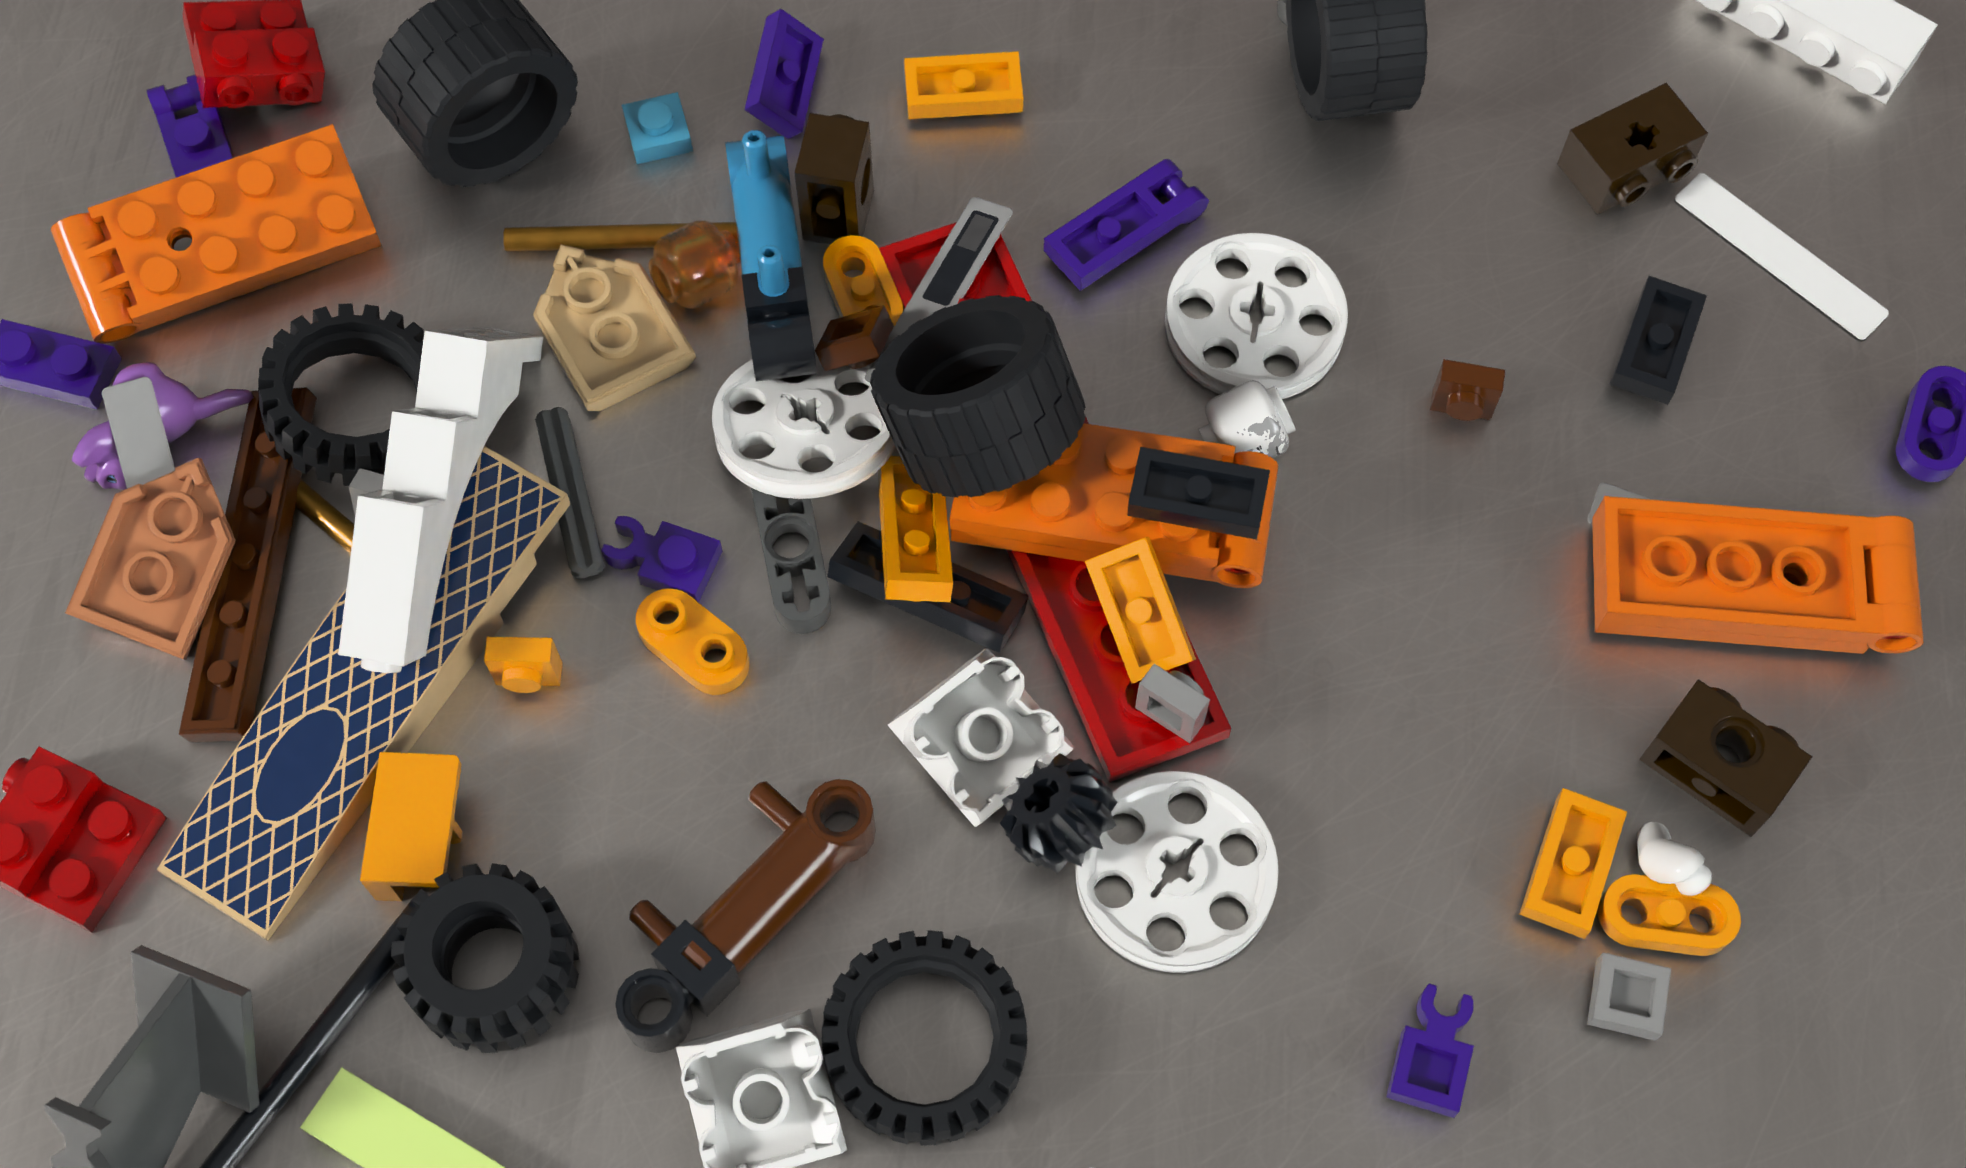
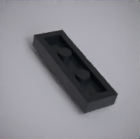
M857 521L831 557L827 574L828 578L998 653L1001 652L1024 615L1029 598L1027 594L951 562L953 588L950 602L885 600L881 531Z

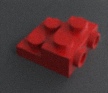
M301 0L183 2V22L203 108H241L257 105L322 103L325 70L314 28H308Z
M39 746L30 760L27 758L16 760L7 770L2 782V790L6 795L0 802V887L93 933L167 817L158 808L104 783L95 773Z

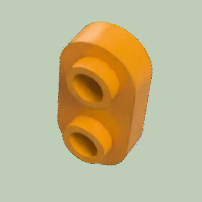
M856 235L841 237L832 242L824 253L823 269L825 282L839 316L844 317L884 305L895 326L903 313V304L879 247L870 239ZM850 270H859L863 272L862 275H858L856 277H848L845 275V273H847Z
M661 589L648 595L639 605L636 612V626L644 646L696 689L710 695H722L735 690L744 682L749 671V657L743 639L690 595L678 589ZM666 611H673L679 614L677 619L670 624L657 622L658 617ZM712 649H721L726 652L725 657L718 662L712 663L704 660L705 654Z
M1631 874L1618 878L1604 892L1598 906L1599 922L1605 933L1615 942L1634 948L1709 956L1723 950L1737 936L1741 925L1738 905L1724 889L1710 884L1700 894L1686 896L1678 891L1675 883H1658L1646 875ZM1632 906L1637 909L1641 915V923L1633 924L1628 922L1622 915L1621 907ZM1697 914L1702 916L1708 923L1709 931L1703 933L1695 930L1690 923L1689 915Z

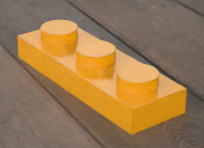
M890 456L886 463L878 470L885 600L950 602L953 574L946 497L940 493L934 494L923 490L921 485L915 484L909 477L901 457Z

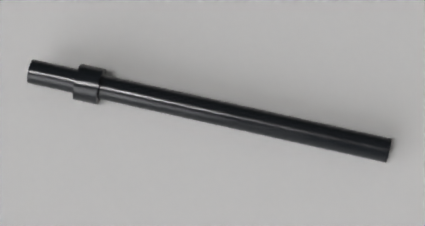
M412 901L408 903L259 1091V1106L250 1113L244 1111L199 1168H235L396 964L391 957L392 942L404 941L405 938L396 926L402 913L414 916L418 910Z

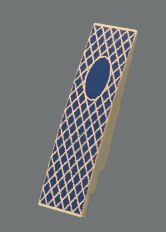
M484 446L465 490L446 551L431 620L426 656L402 666L401 672L381 673L363 669L361 667V659L338 655L346 597L345 589L259 712L157 870L269 941L372 802L379 753H408L482 654L486 647V638L494 637L502 627L504 622L500 613L537 565L534 553L570 506L568 494Z

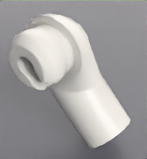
M1648 822L1639 828L1636 834L1639 865L1648 878L1663 884L1675 883L1678 891L1686 896L1700 894L1710 885L1712 872L1703 864L1705 857L1696 848L1671 841L1668 829L1658 822Z

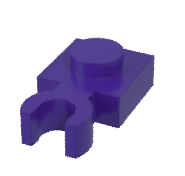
M617 516L615 526L618 534L630 537L633 541L628 547L622 549L604 544L601 552L605 562L611 567L620 570L640 566L637 573L640 585L657 591L668 588L678 589L690 595L697 602H700L723 552L721 541L662 521L656 535L653 536L645 533L642 524L636 519L628 516Z
M1428 984L1419 996L1416 1005L1417 1016L1423 1025V1030L1407 1025L1402 1030L1386 1098L1455 1118L1460 1111L1474 1045L1454 1039L1455 1034L1465 1026L1472 1016L1473 998L1470 995L1463 994L1458 1001L1456 1014L1444 1016L1434 1006L1437 986Z

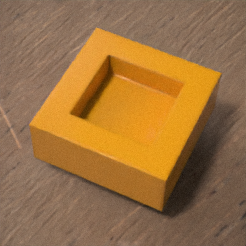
M486 638L484 662L496 685H502L505 689L518 693L536 692L541 689V686H560L563 662L552 638Z

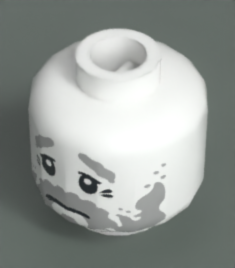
M1254 380L1245 382L1209 400L1205 408L1209 424L1199 428V432L1206 442L1236 446L1235 453L1244 451L1259 452L1272 458L1287 451L1289 446L1288 434L1296 431L1276 387L1273 386L1266 390L1261 383Z

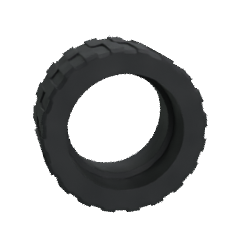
M436 0L432 3H427L418 9L419 11L411 18H407L398 27L395 35L389 38L382 50L381 58L376 63L374 70L375 80L372 83L373 94L377 98L376 104L429 174L435 179H440L442 183L450 186L460 185L461 187H473L477 184H489L498 181V179L507 175L510 176L527 163L534 161L559 136L560 130L567 124L571 116L572 106L576 103L578 93L576 91L578 84L577 74L572 69L573 65L520 0Z
M1286 0L1287 35L1291 65L1296 88L1306 113L1315 121H1324L1411 109L1421 95L1426 75L1428 34L1425 0Z
M995 295L980 299L972 298L947 308L944 307L933 312L932 315L918 320L909 326L908 330L898 335L889 344L888 349L882 352L875 364L876 368L873 370L870 379L872 396L909 477L915 484L921 485L923 490L934 494L940 493L942 496H982L985 493L999 492L1011 488L1012 485L1021 481L1029 480L1038 475L1048 465L1051 466L1062 456L1066 448L1072 445L1078 436V430L1083 427L1086 417L1084 414L1086 408L1084 398L1050 313L1044 311L1043 306L1034 301H1026L1025 298L1016 296L1002 297Z

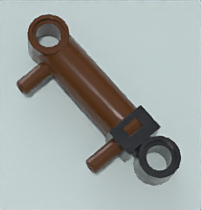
M836 779L827 781L814 790L808 799L806 810L801 813L767 781L758 783L751 790L749 801L784 833L692 925L685 919L677 927L649 900H641L631 909L629 920L658 946L651 953L658 969L649 968L635 972L623 982L616 997L617 1017L636 1046L644 1051L661 1053L672 1050L681 1044L690 1032L692 1025L691 1002L708 1017L741 983L738 974L846 863L857 861L867 854L874 843L876 828L871 798L862 786L850 780ZM841 811L850 812L859 819L855 826L848 831L835 832L824 826L829 816ZM659 997L672 1002L669 1014L661 1022L650 1025L638 1021L639 1010L650 999Z

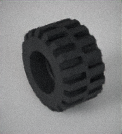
M494 863L491 864L489 874H483L477 864L462 866V878L453 881L449 873L446 872L434 879L439 886V889L429 896L421 889L412 898L411 901L418 909L414 916L402 913L396 928L405 938L404 941L392 942L391 957L400 966V968L393 971L396 985L406 995L404 997L405 1001L428 1028L441 1039L445 1036L453 1046L468 1051L470 1044H475L482 1053H497L498 1042L506 1041L511 1049H515L526 1044L523 1036L524 1032L534 1028L538 1035L541 1036L552 1027L545 1017L552 1010L562 1015L570 1002L564 991L566 987L576 988L579 976L573 965V961L579 960L578 945L572 937L571 933L573 931L554 897L545 886L539 888L533 876L520 870L513 877L507 865ZM494 928L511 929L523 935V950L519 962L504 980L496 985L479 990L463 989L453 985L452 968L455 957L460 948L471 937L482 931Z

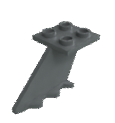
M143 945L131 951L138 1028L78 1107L57 1097L45 1104L46 1113L61 1131L65 1141V1148L51 1157L52 1168H164L200 1092L249 1113L258 1107L259 1091L251 989Z

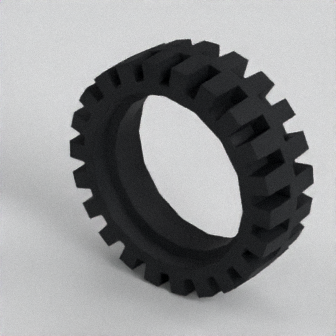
M353 303L339 304L338 316L331 317L326 306L313 310L312 324L301 315L291 321L290 333L281 329L273 337V348L267 347L263 354L262 368H259L258 378L259 405L264 429L269 441L275 442L278 454L284 460L292 456L294 468L305 475L312 467H315L317 480L330 484L335 473L342 474L343 486H349L360 468L384 475L390 429L381 433L358 437L328 433L305 421L295 410L291 396L294 382L305 369L327 357L355 353L380 357L403 369L414 382L417 393L424 329L414 321L404 329L403 315L390 310L385 320H381L379 306L365 304L363 315H354Z
M928 930L927 936L915 937L914 931L899 933V940L890 943L887 938H884L872 944V951L864 956L861 952L850 962V969L845 975L842 973L839 975L833 985L831 998H827L823 1012L822 1051L829 1079L838 1097H840L847 1110L856 1119L859 1118L868 1129L878 1135L884 1133L890 1136L892 1141L907 1144L908 1141L920 1142L921 1146L936 1145L937 1141L949 1139V1142L964 1138L965 1133L973 1129L978 1131L988 1124L990 1118L996 1112L999 1113L1007 1104L1010 1095L1016 1089L1024 1067L1028 1041L1027 1022L1019 991L1015 990L1012 978L1004 967L999 968L995 964L993 955L982 947L979 951L971 947L970 940L958 935L955 936L954 940L944 938L942 931ZM927 972L952 977L975 993L989 1014L993 1042L989 1062L973 1085L952 1099L924 1105L898 1100L875 1085L860 1063L856 1038L861 1014L876 992L899 977Z

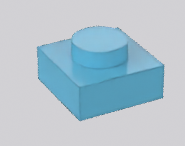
M678 92L622 105L637 165L693 152L691 137Z

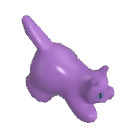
M151 362L137 363L126 367L118 373L113 385L142 377L151 379L168 444L183 436L197 420L208 418L230 408L248 404L254 398L252 393L246 389H225L199 398L183 383L165 376L159 367ZM108 420L87 431L73 453L72 462L80 467H86L84 477L87 481L92 483L98 482L103 489L115 488L125 490L127 487Z

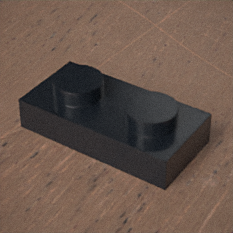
M1648 276L1641 291L1609 385L1668 405L1676 391L1707 295Z
M1140 447L1128 502L1127 516L1257 540L1270 470Z

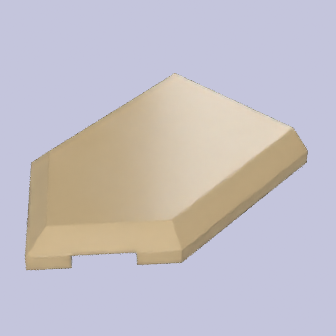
M560 245L553 263V274L545 294H541L533 317L587 411H602L686 370L696 359V354L641 263L617 258L614 262L585 255L582 249Z

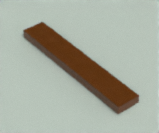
M307 387L293 388L291 396L295 410L305 421L312 424L317 397ZM258 390L251 391L254 398L248 403L225 512L236 541L202 621L179 735L189 742L241 741L253 723L295 512L297 489L301 481L302 472L294 468L292 456L284 460L276 451L275 442L269 441L261 417Z

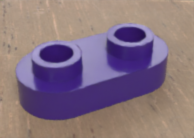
M1951 366L1931 368L1921 376L1910 392L1896 444V456L1901 467L1918 480L1925 482L1945 480L1954 473L1966 457V373L1958 368ZM1933 400L1942 402L1946 408L1936 406ZM1921 450L1928 451L1934 459L1924 455Z

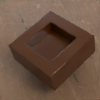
M879 306L829 321L815 349L824 371L848 366L850 369H859L873 363L880 357L894 327L885 306Z
M1444 359L1432 390L1430 410L1447 413L1449 416L1463 421L1476 419L1490 421L1503 392L1505 370Z

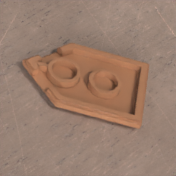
M196 458L175 468V471L146 484H137L114 495L66 609V614L181 659H187L236 541L201 458Z

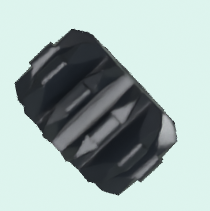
M1059 753L1049 765L1036 760L1033 773L1027 778L1015 777L1019 788L1016 793L1002 799L1007 813L1000 824L1004 828L1006 836L1015 845V851L1027 862H1033L1037 867L1043 865L1045 868H1050L1058 873L1067 862H1072L1082 867L1085 852L1090 848L1103 849L1099 837L1103 832L1111 830L1116 826L1111 816V811L1118 802L1113 797L1112 790L1102 780L1103 776L1091 764H1086L1080 758L1077 760L1069 759Z

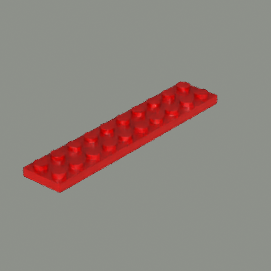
M956 222L879 248L901 298L903 311ZM1001 234L963 299H980L986 296L1000 295L1002 297L1016 296L1025 298L1026 301H1032ZM1085 417L1084 423L1089 424L1087 418ZM1007 550L1025 593L1029 595L1028 600L1109 783L1229 738L1232 728L1189 636L1188 639L1196 660L1167 670V672L1179 671L1189 676L1201 687L1203 695L1210 699L1205 722L1191 743H1188L1135 708L1138 687L1141 681L1133 684L1130 681L1085 562Z

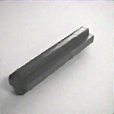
M562 407L542 410L536 415L535 421L549 482L566 492L570 501V506L558 521L571 574L575 578L583 579L588 576H595L604 570L605 565L568 412Z

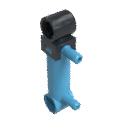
M748 131L744 134L741 141L725 142L755 380L759 382L817 374L784 135L766 137L761 131Z

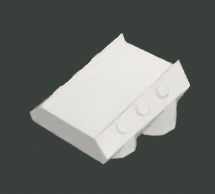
M988 648L967 661L888 724L889 728L974 827L980 825L1004 806L1002 799L1016 793L1019 788L1015 777L1027 778L1031 775L1036 760L1049 765L1059 753L1066 756L1075 748L1064 735L1063 727L1051 712L1041 709L1024 690V675L1015 663L1004 657H995Z
M810 1009L788 1012L784 1015L696 1038L676 1047L682 1070L681 1081L685 1096L690 1103L699 1141V1150L705 1168H793L847 1151Z

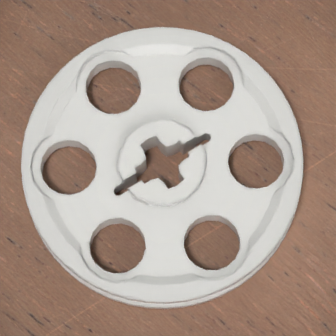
M1242 233L1222 237L1195 251L1184 261L1175 274L1169 288L1165 311V330L1170 348L1182 368L1198 383L1213 392L1222 394L1245 382L1254 380L1261 383L1266 390L1275 386L1282 399L1302 393L1328 373L1339 355L1348 323L1346 297L1338 278L1331 268L1318 255L1303 245L1287 238L1263 233ZM1223 259H1238L1246 265L1248 273L1241 278L1230 279L1221 275L1216 269V265ZM1287 266L1296 267L1305 273L1308 281L1302 286L1288 287L1277 280L1275 272ZM1257 291H1261L1259 310L1262 311V323L1258 324L1255 343H1252L1250 341L1252 323H1250L1249 313L1250 309L1254 308ZM1189 298H1200L1210 304L1213 312L1205 318L1193 319L1181 311L1180 304ZM1309 314H1317L1325 317L1330 322L1332 330L1325 335L1314 336L1305 332L1300 326L1299 321ZM1223 346L1235 354L1237 361L1230 367L1216 368L1205 361L1203 353L1211 347ZM1271 355H1285L1293 360L1297 370L1290 376H1274L1267 371L1263 362Z
M815 352L817 374H812L807 380L800 383H788L782 379L756 382L752 359L743 364L723 383L712 408L715 444L723 464L738 480L749 487L769 495L793 499H810L837 494L853 488L870 478L886 463L895 449L892 437L872 396L871 384L865 380V375L872 363L859 369H850L848 366L824 371ZM851 382L863 383L869 387L864 393L854 396L838 392L842 385ZM748 400L758 401L764 405L761 410L752 414H740L733 410L737 404ZM864 425L873 426L881 431L877 436L868 440H857L849 435L851 430ZM763 444L774 448V451L769 456L761 459H751L742 455L745 449L753 445ZM814 457H823L833 462L831 467L821 472H809L801 468L802 463Z
M1167 771L1153 773L1131 780L1113 791V797L1118 803L1111 811V816L1113 817L1121 813L1133 815L1142 823L1144 834L1137 842L1125 845L1113 841L1107 831L1103 832L1099 837L1103 849L1090 848L1085 852L1082 867L1076 865V886L1079 900L1086 918L1095 932L1110 948L1124 958L1143 967L1163 972L1187 973L1208 969L1229 960L1242 951L1255 938L1267 919L1278 885L1276 848L1265 822L1255 808L1242 795L1229 786L1210 777L1190 772ZM1181 793L1195 795L1204 804L1205 816L1193 824L1178 822L1171 816L1168 810L1169 801ZM1239 834L1246 836L1256 846L1257 857L1248 865H1233L1222 856L1220 843L1230 835ZM1197 844H1200L1201 846L1192 854L1187 876L1191 881L1187 882L1178 877L1172 883L1168 882L1158 896L1152 898L1151 896H1154L1160 889L1166 866L1162 861L1166 860L1171 864H1176L1181 858L1185 860L1192 852V849ZM1113 875L1122 877L1131 886L1133 898L1123 907H1106L1095 896L1094 888L1099 880ZM1219 898H1235L1246 908L1248 914L1246 924L1234 930H1227L1217 926L1210 915L1211 904ZM1160 918L1172 919L1182 927L1185 933V941L1176 950L1161 951L1149 942L1146 932L1147 927L1153 921Z

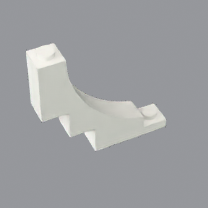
M491 327L425 330L415 408L392 411L383 488L379 491L358 496L338 655L361 659V667L363 669L381 673L401 672L402 666L426 656L439 580L465 490L484 445L496 423L507 407L519 395L523 362L541 360L544 336Z

